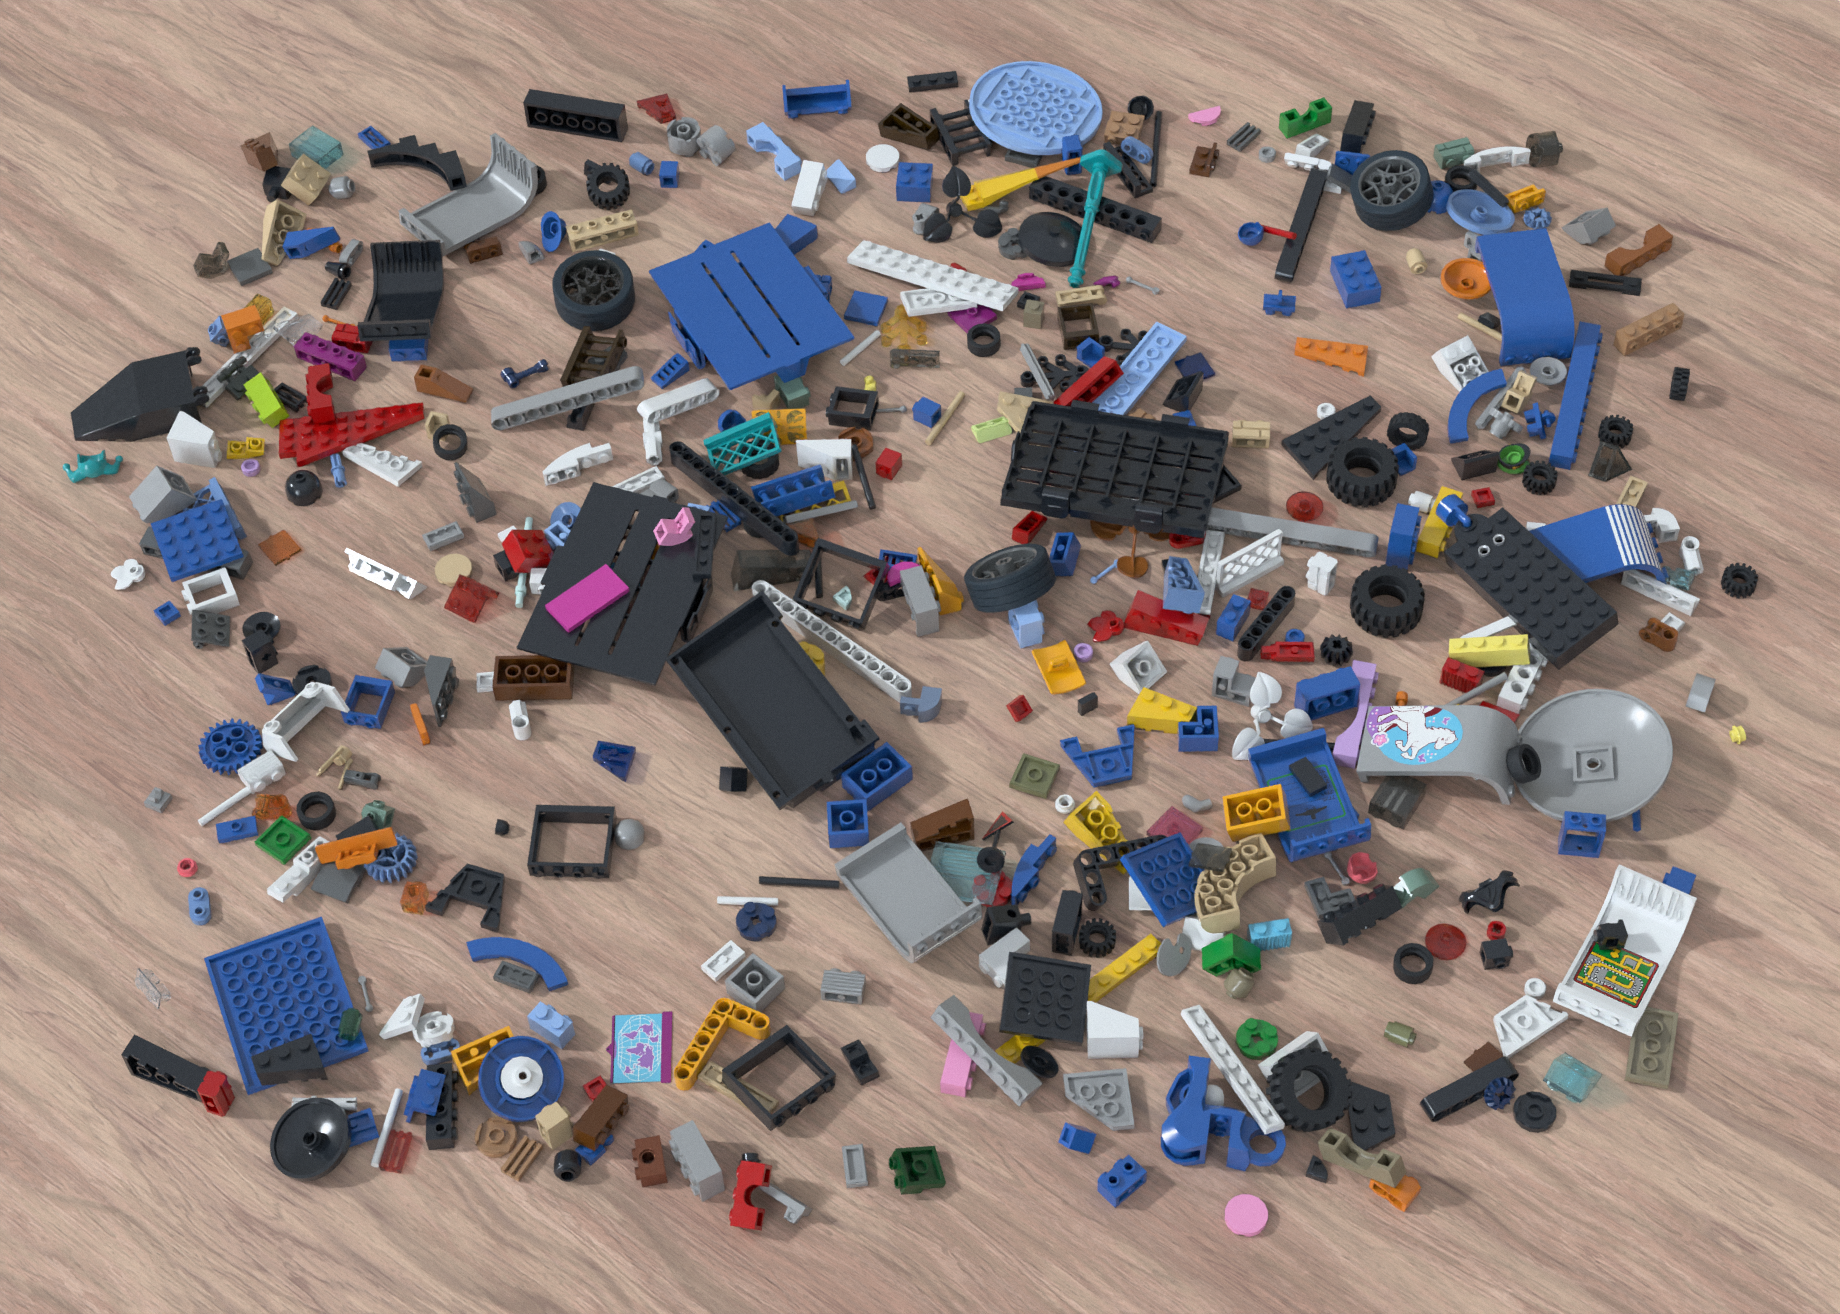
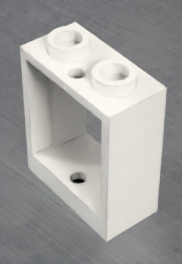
M225 567L182 582L185 590L181 592L184 600H189L190 602L186 604L190 615H192V610L217 614L240 605ZM223 583L226 594L195 604L192 594Z

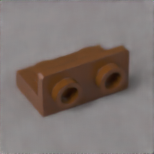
M1214 142L1212 148L1197 146L1189 174L1209 178L1211 171L1215 170V159L1218 160L1220 153L1216 142Z
M497 236L464 245V250L470 264L503 255L501 243L498 241Z

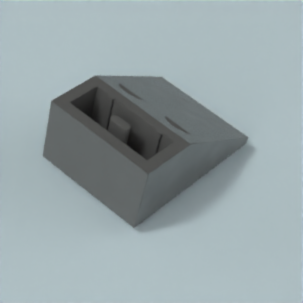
M455 462L456 471H453L458 482L456 486L461 493L459 498L463 505L466 504L469 517H473L476 523L497 515L495 504L481 479Z
M430 655L424 672L438 727H441L443 720L447 719L448 706L453 702V693L459 686V678L456 676V667L453 664L452 658Z

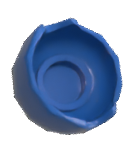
M1259 222L1244 223L1238 231L1239 240L1247 246L1257 245L1264 237V228Z
M729 409L720 415L718 429L720 432H723L747 421L738 411Z

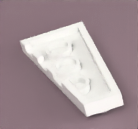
M363 443L347 447L343 450L344 457L397 487L422 468V461L416 460L413 462L408 460V457L402 455L397 457L389 451H378L376 447Z

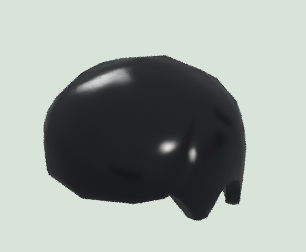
M1136 96L1129 101L1127 111L1131 114L1143 115L1145 120H1147L1154 112V105L1147 96Z

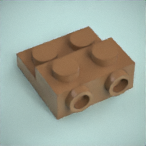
M1111 111L1104 134V141H1110L1112 145H1121L1122 141L1129 136L1140 140L1145 116Z

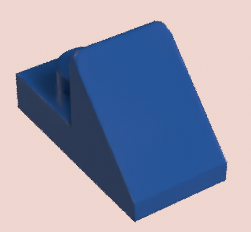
M260 673L255 677L258 689L263 693L267 705H272L295 695L293 686L288 679Z

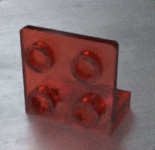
M459 574L444 608L472 623H476L486 600H489L490 597L497 599L500 592L470 577Z

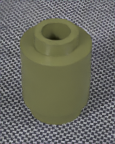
M1389 1021L1384 1032V1037L1388 1038V1041L1408 1048L1409 1044H1414L1417 1036L1414 1033V1028L1397 1021L1394 1023Z

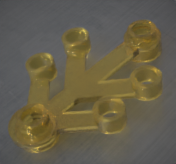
M900 304L894 311L895 315L887 322L881 324V332L887 334L881 337V345L883 347L891 346L892 340L900 334L901 344L897 347V354L901 359L906 360L912 354L911 346L908 344L907 333L916 339L918 345L924 346L927 344V336L921 333L927 330V325L925 321H921L915 316L908 317L904 305ZM907 320L916 325V330L907 324ZM900 321V325L891 331V326Z

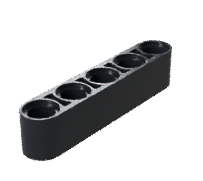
M1290 586L1281 587L1239 639L1237 656L1241 661H1251L1259 652L1261 646L1267 642L1293 609L1296 594L1294 588Z
M1504 1056L1429 1094L1421 1100L1420 1106L1431 1122H1436L1483 1098L1485 1089L1492 1080L1498 1077H1506L1513 1082L1518 1078L1519 1073L1508 1057Z

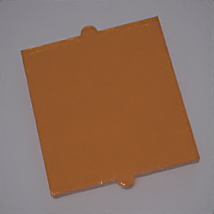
M285 530L273 536L270 535L268 539L258 544L259 548L275 566L285 560H290V557L301 552V548Z

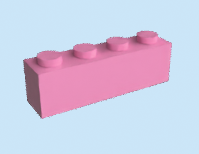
M969 1012L976 1031L980 1036H984L986 1023H983V1014ZM952 1039L940 1082L941 1093L966 1097L967 1090L972 1088L973 1078L971 1073L976 1071L977 1064Z

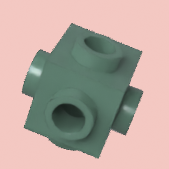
M374 800L371 803L365 804L361 816L363 819L369 815L379 829L391 827L395 808L385 805L383 801Z

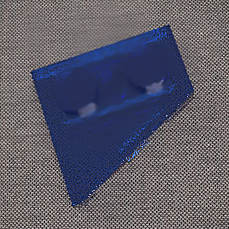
M598 740L593 753V761L620 780L626 782L636 754V747Z

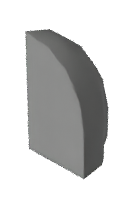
M520 241L518 243L521 252L529 264L545 259L539 247L533 242Z

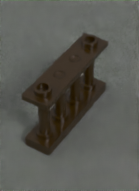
M584 326L560 378L562 386L565 387L592 379L578 377L582 370L600 372L599 376L614 372L622 352L627 346V338L623 330L619 329L616 338L600 337L593 334L591 327ZM594 343L612 345L610 351L590 350ZM588 357L607 358L604 365L584 363Z

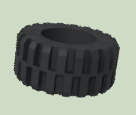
M1355 437L1350 441L1348 439L1343 441L1329 455L1326 482L1330 492L1334 493L1338 500L1342 499L1343 503H1350L1354 507H1357V505L1362 506V508L1368 507V505L1373 507L1378 505L1379 502L1383 503L1387 498L1391 497L1396 488L1399 471L1396 455H1394L1391 448L1388 449L1386 444L1383 442L1379 443L1376 439L1370 440L1368 437L1358 439V437ZM1363 467L1374 471L1376 475L1359 477L1348 470Z
M1387 564L1380 567L1374 566L1369 571H1363L1355 579L1350 599L1351 616L1355 619V623L1358 626H1362L1364 631H1370L1374 636L1382 635V638H1388V636H1393L1394 638L1399 637L1401 633L1403 635L1409 633L1420 622L1425 601V591L1420 580H1416L1417 577L1412 572L1408 573V570L1403 567L1400 569L1396 565L1391 567L1387 566ZM1380 595H1389L1399 599L1403 604L1396 607H1384L1375 603L1372 598Z
M1303 1048L1283 1056L1278 1060V1064L1273 1065L1271 1069L1273 1074L1267 1078V1083L1270 1084V1087L1266 1088V1095H1270L1271 1100L1269 1102L1282 1118L1285 1126L1291 1125L1292 1130L1312 1132L1336 1124V1121L1342 1119L1345 1115L1343 1111L1348 1110L1350 1106L1347 1100L1352 1098V1091H1349V1086L1352 1085L1351 1079L1347 1080L1346 1074L1348 1071L1346 1067L1341 1068V1061L1338 1058L1332 1059V1053L1328 1051L1321 1052L1320 1048ZM1302 1070L1314 1073L1323 1085L1324 1098L1318 1109L1310 1110L1304 1107L1295 1095L1294 1081L1297 1074Z

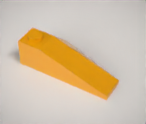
M918 547L920 566L922 565L924 573H928L930 579L929 586H933L935 591L934 599L940 603L941 612H938L939 615L960 611L961 602H964L962 592L957 590L955 583L921 547Z

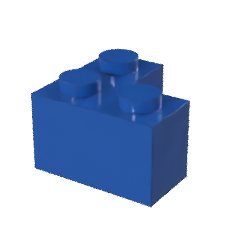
M1197 706L1196 722H1178V752L1218 751L1217 706Z

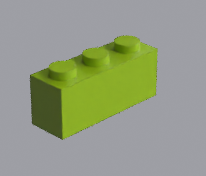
M261 372L243 384L247 390L245 394L250 401L253 400L252 406L257 413H260L258 417L263 424L267 423L271 428H274L280 423V420H285L290 416L270 381Z

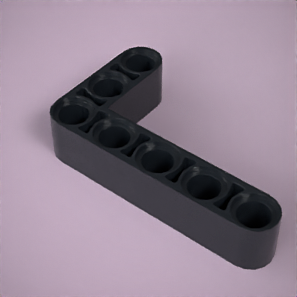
M1155 835L1081 851L1074 859L1073 866L1086 908L1090 911H1097L1106 902L1107 894L1100 870L1123 865L1120 861L1122 856L1118 850L1128 854L1137 850V847H1145L1167 838V836ZM1100 854L1106 856L1107 861L1102 860ZM1081 858L1086 859L1088 865L1083 864ZM1086 877H1090L1094 884H1090ZM1092 896L1097 897L1099 903H1095L1092 899Z

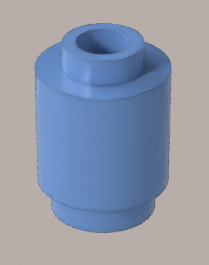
M640 152L633 153L629 158L630 167L643 175H649L654 170L655 164L653 161Z

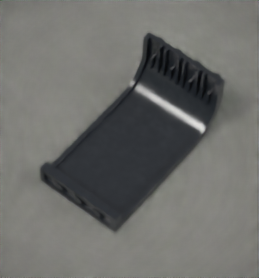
M422 240L371 243L374 279L373 295L364 322H358L357 325L359 340L431 339L444 293L441 241Z

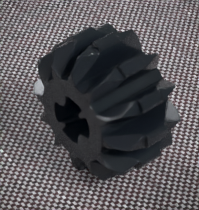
M1331 634L1330 638L1325 637L1320 645L1321 658L1325 659L1326 663L1332 662L1333 666L1336 663L1342 666L1343 662L1348 663L1353 655L1352 642H1349L1347 637L1341 638L1340 634L1337 637Z

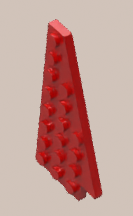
M423 402L339 412L335 413V420L314 423L312 416L280 420L279 457L280 459L297 457V466H305L341 452L347 447L356 446L359 443H364L425 419Z

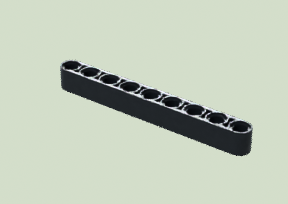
M1311 168L1289 230L1296 233L1297 237L1295 240L1286 238L1275 271V279L1293 282L1324 191L1328 171Z

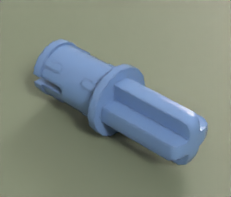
M332 454L330 456L331 474L334 476L335 486L342 488L344 485H347L344 473L345 467L342 466L340 455Z

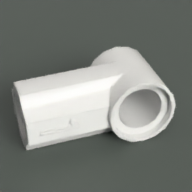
M1693 536L1683 539L1679 556L1683 559L1686 574L1697 576L1703 573L1704 569L1698 549L1699 541Z
M520 700L513 701L509 705L514 736L518 740H526L531 736L526 703Z

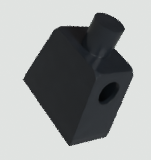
M274 166L266 170L262 186L267 196L266 199L272 203L278 198L287 200L292 195V193L281 186L291 168Z
M1017 905L987 907L981 928L987 946L996 943L1016 927L1021 931L1022 926L1031 925L1030 913L1020 914Z

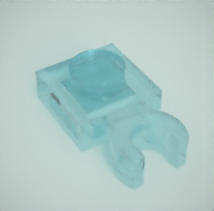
M1663 566L1666 568L1669 577L1665 579L1666 582L1670 581L1671 586L1689 591L1695 579V572L1681 568L1673 571L1670 567Z

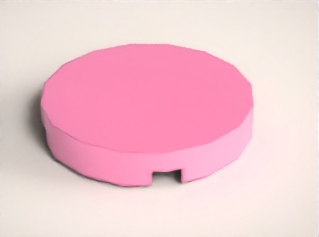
M1241 1194L1233 1197L1225 1208L1227 1227L1237 1235H1245L1244 1237L1257 1235L1264 1230L1268 1221V1210L1265 1203L1258 1197L1250 1194Z

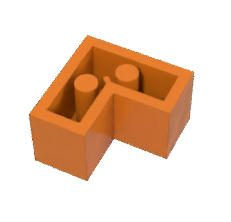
M255 305L221 315L234 354L251 349L247 336L264 331Z

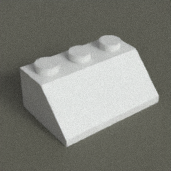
M1306 1031L1258 1064L1266 1081L1268 1076L1273 1074L1271 1072L1273 1065L1278 1064V1060L1289 1053L1303 1048H1320L1321 1052L1328 1051L1319 1033ZM1300 1071L1294 1081L1296 1097L1320 1082V1079L1310 1071Z

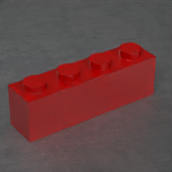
M1104 356L1062 393L1053 404L1071 407L1073 400L1092 403L1124 373L1116 360Z

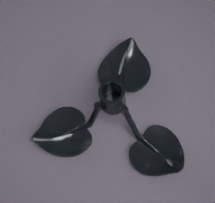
M952 166L943 180L942 189L948 197H956V199L949 202L946 206L947 219L941 213H936L928 219L923 230V240L937 243L948 240L952 234V226L948 223L950 216L958 217L961 214L976 221L973 225V231L978 236L983 238L996 236L1002 231L1003 227L995 211L984 209L978 213L977 218L962 211V206L957 201L960 199V196H967L969 194L971 182L963 170Z

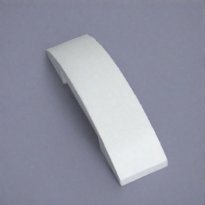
M1522 147L1491 148L1472 155L1464 161V166L1476 169L1480 173L1481 167L1510 162L1512 167L1529 164L1531 151L1528 148Z

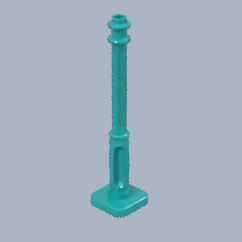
M1103 149L1085 154L1080 159V165L1090 172L1092 176L1084 206L1085 216L1073 267L1070 268L1071 276L1068 277L1069 285L1072 288H1079L1084 283L1082 276L1086 274L1084 265L1095 215L1099 211L1105 178L1120 173L1123 164Z

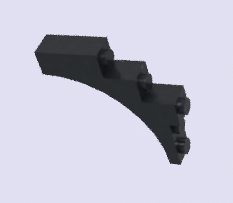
M415 135L399 138L400 143L367 151L371 168L384 165H410L435 173L445 181L450 191L467 187L465 175L456 150L439 154L436 143L419 146Z

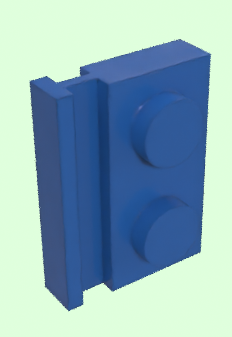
M371 1108L348 1115L352 1128L349 1147L379 1138Z

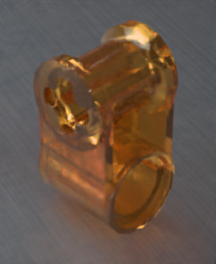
M257 794L255 796L256 805L252 810V816H255L256 819H278L281 815L289 818L292 815L291 805L285 795Z

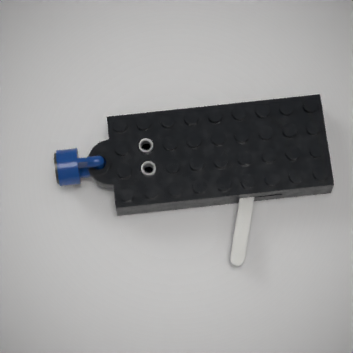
M1456 494L1444 497L1437 505L1436 515L1447 526H1455L1454 531L1457 542L1444 551L1446 564L1503 617L1501 620L1463 635L1460 638L1490 637L1514 627L1521 635L1528 634L1529 642L1560 670L1619 624L1617 611L1503 507L1489 518L1481 514L1466 515L1468 505Z

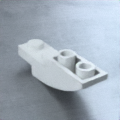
M590 443L563 454L543 471L545 485L548 486L581 475V469L613 460L610 444L607 443L591 448Z
M320 836L293 859L294 865L267 888V894L282 903L291 895L298 896L316 877L323 866L320 863L315 847L329 841Z

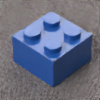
M899 162L896 182L897 201L931 203L933 164Z
M866 799L827 802L830 848L864 846L869 843Z

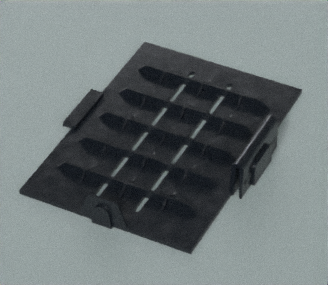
M593 482L564 546L557 545L540 583L545 585L517 645V649L656 686L666 663L665 658L669 656L679 631L681 639L685 643L693 639L713 592L712 579H707L706 582V579H693L692 576L697 513L713 512L670 502L668 498L656 495L650 497ZM683 507L689 508L695 520L694 525L691 527L692 537L674 546L660 545L654 560H652V554L658 543L653 530L660 520L675 519ZM635 512H639L634 524L631 525L630 523ZM717 513L714 550L728 520V516ZM627 529L630 530L622 550L618 551ZM615 556H618L612 571L629 587V592L591 617L584 633L581 631L585 622L568 633L546 610L545 605L605 564L610 568ZM649 564L651 565V567L649 569V572L645 578L642 587H640V581ZM636 591H638L639 594L637 596V599L633 605L630 614H628V608L632 602V599ZM624 618L627 619L618 641H614ZM581 637L579 645L575 646L578 638ZM615 646L613 653L609 655L611 647Z

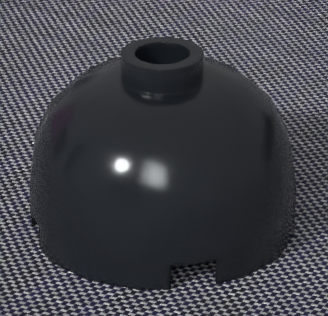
M295 471L290 474L285 483L287 499L296 506L312 505L315 503L314 500L322 496L321 482L316 474L311 471Z

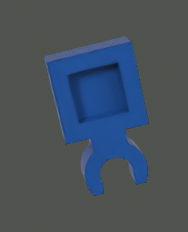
M611 1134L603 1145L600 1144L595 1151L579 1145L575 1151L591 1166L606 1152L604 1146L611 1145L614 1137Z

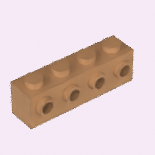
M1671 303L1617 330L1613 345L1623 356H1626L1681 329L1685 313L1674 303Z

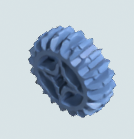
M397 832L395 834L398 842L397 846L378 850V859L370 864H364L370 877L373 876L375 881L380 879L382 883L386 880L392 883L396 879L399 882L400 877L407 878V873H412V867H416V860L418 858L416 847L405 835L400 837V834Z

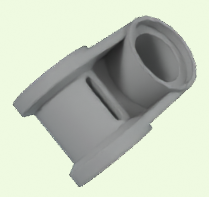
M921 203L918 210L912 216L914 222L913 232L923 235L926 222L932 215L939 213V208Z

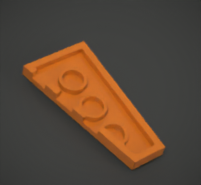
M1297 337L1294 355L1315 362L1320 360L1325 365L1331 367L1333 365L1342 367L1343 371L1350 372L1351 370L1358 372L1359 376L1364 377L1368 346Z

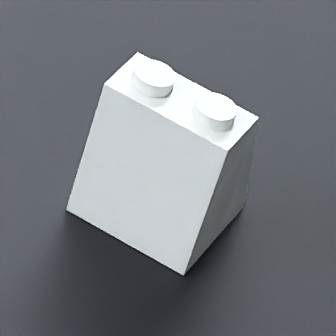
M179 411L167 436L174 461L216 468L218 461L222 459V451H220L214 431L185 412Z
M1087 1001L1088 1059L1138 1058L1139 1050H1143V1027H1139V1019L1095 1002Z

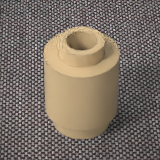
M1413 248L1407 252L1406 261L1413 274L1423 273L1428 265L1422 251Z

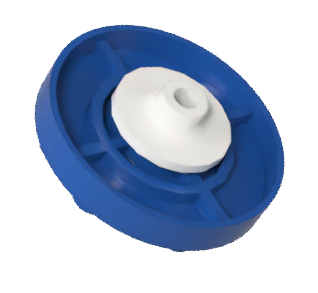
M529 1036L510 1037L497 1043L486 1054L478 1074L479 1091L487 1107L499 1117L513 1122L535 1120V1116L545 1106L557 1102L564 1084L563 1067L557 1054L543 1041Z

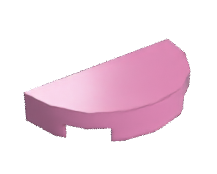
M1220 106L1201 110L1188 114V118L1193 123H1201L1202 126L1211 125L1217 122L1221 115Z

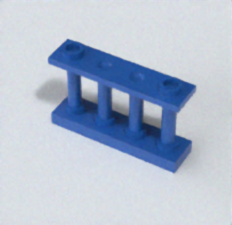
M821 465L751 487L754 499L758 503L761 502V505L776 517L835 498L832 481H825Z

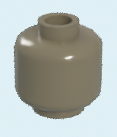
M1242 967L1233 969L1224 981V987L1227 990L1226 994L1233 999H1237V997L1246 998L1255 985L1253 974Z

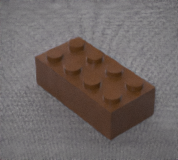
M540 655L495 656L492 685L495 701L572 699L574 664Z

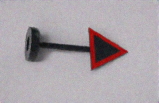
M1003 811L982 838L984 841L995 834L992 847L981 849L977 856L978 866L988 873L1000 871L1005 863V856L997 848L1001 830L1014 822Z

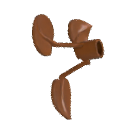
M1090 520L1092 532L1102 540H1114L1116 535H1121L1127 527ZM1133 525V527L1128 526L1129 532L1133 534L1131 557H1120L1117 561V569L1128 577L1139 578L1147 572L1148 563L1143 557H1135L1136 539L1140 531H1137ZM1163 529L1156 534L1143 532L1148 534L1149 538L1154 541H1166L1170 533L1163 532Z

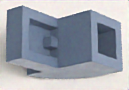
M923 686L920 699L901 696L900 714L918 716L919 723L933 720L941 709L942 688Z

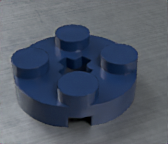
M745 903L736 916V926L740 935L744 939L754 942L761 941L766 936L770 937L777 926L774 909L764 903ZM759 919L761 923L753 925L752 920Z

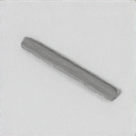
M1022 343L1020 351L1047 401H1053L1056 394L1028 343Z
M1517 367L1506 381V387L1499 390L1475 422L1478 429H1484L1493 418V416L1488 414L1492 407L1499 410L1507 390L1513 387L1518 372L1520 370L1525 371L1524 367Z

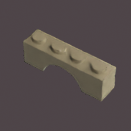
M1329 1128L1318 1142L1324 1160L1395 1188L1406 1174L1401 1155L1382 1149L1379 1154L1366 1152L1358 1147L1347 1134Z

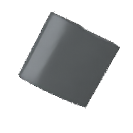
M336 861L323 864L311 890L348 904L355 887H359L366 868L355 865L350 869L343 868L338 870L335 864Z

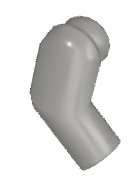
M1185 795L1182 798L1183 805L1194 813L1212 808L1210 799L1199 801L1191 795Z

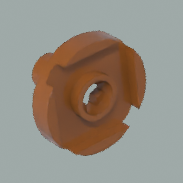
M850 427L843 430L838 436L839 439H851V444L852 442H859L857 446L861 458L866 457L873 451V436L864 428L860 430Z

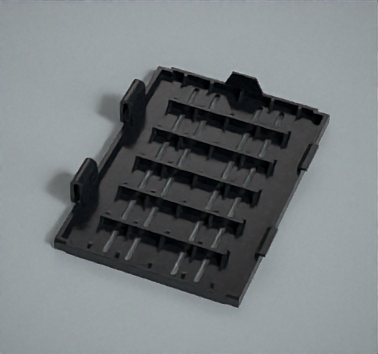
M1073 400L1071 407L1037 401L1031 402L1021 432H1017L1016 438L1012 443L1011 463L1002 488L1000 506L1042 512L1045 516L1064 519L1070 514V517L1130 527L1134 525V528L1140 532L1156 534L1163 529V532L1204 538L1228 447V431L1189 425L1190 418L1162 414L1161 421L1101 412L1099 411L1100 404Z

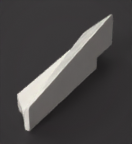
M347 548L345 550L349 555L351 563L349 564L350 571L394 592L397 590L409 599L427 589V586L352 550Z

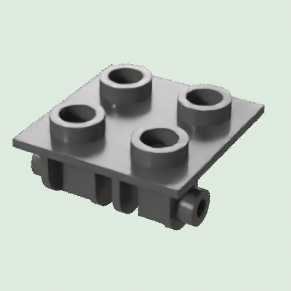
M192 610L191 641H193L195 648L202 649L205 643L229 647L230 616Z

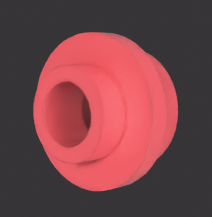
M190 858L182 859L177 866V871L182 877H191L198 870L197 863Z

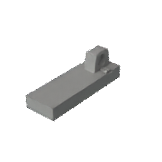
M769 1183V1187H758L788 1206L784 1218L793 1224H797L802 1216H809L812 1208L772 1183Z

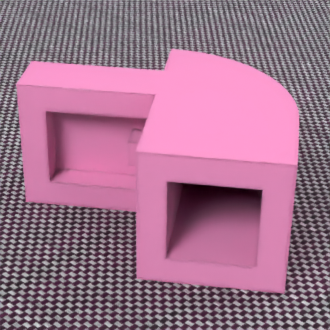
M683 507L675 519H661L653 530L659 545L674 546L687 541L693 535L691 527L694 525L695 520L690 509L687 507Z

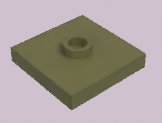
M1023 753L1009 783V788L1047 799L1060 770V764Z

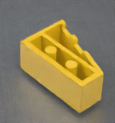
M1143 687L1127 715V725L1134 724L1135 728H1142L1150 732L1151 730H1162L1164 733L1178 734V722H1196L1197 707Z

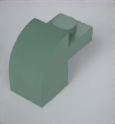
M1416 868L1400 876L1401 881L1394 886V890L1402 908H1404L1417 896L1425 899L1439 885L1430 871Z

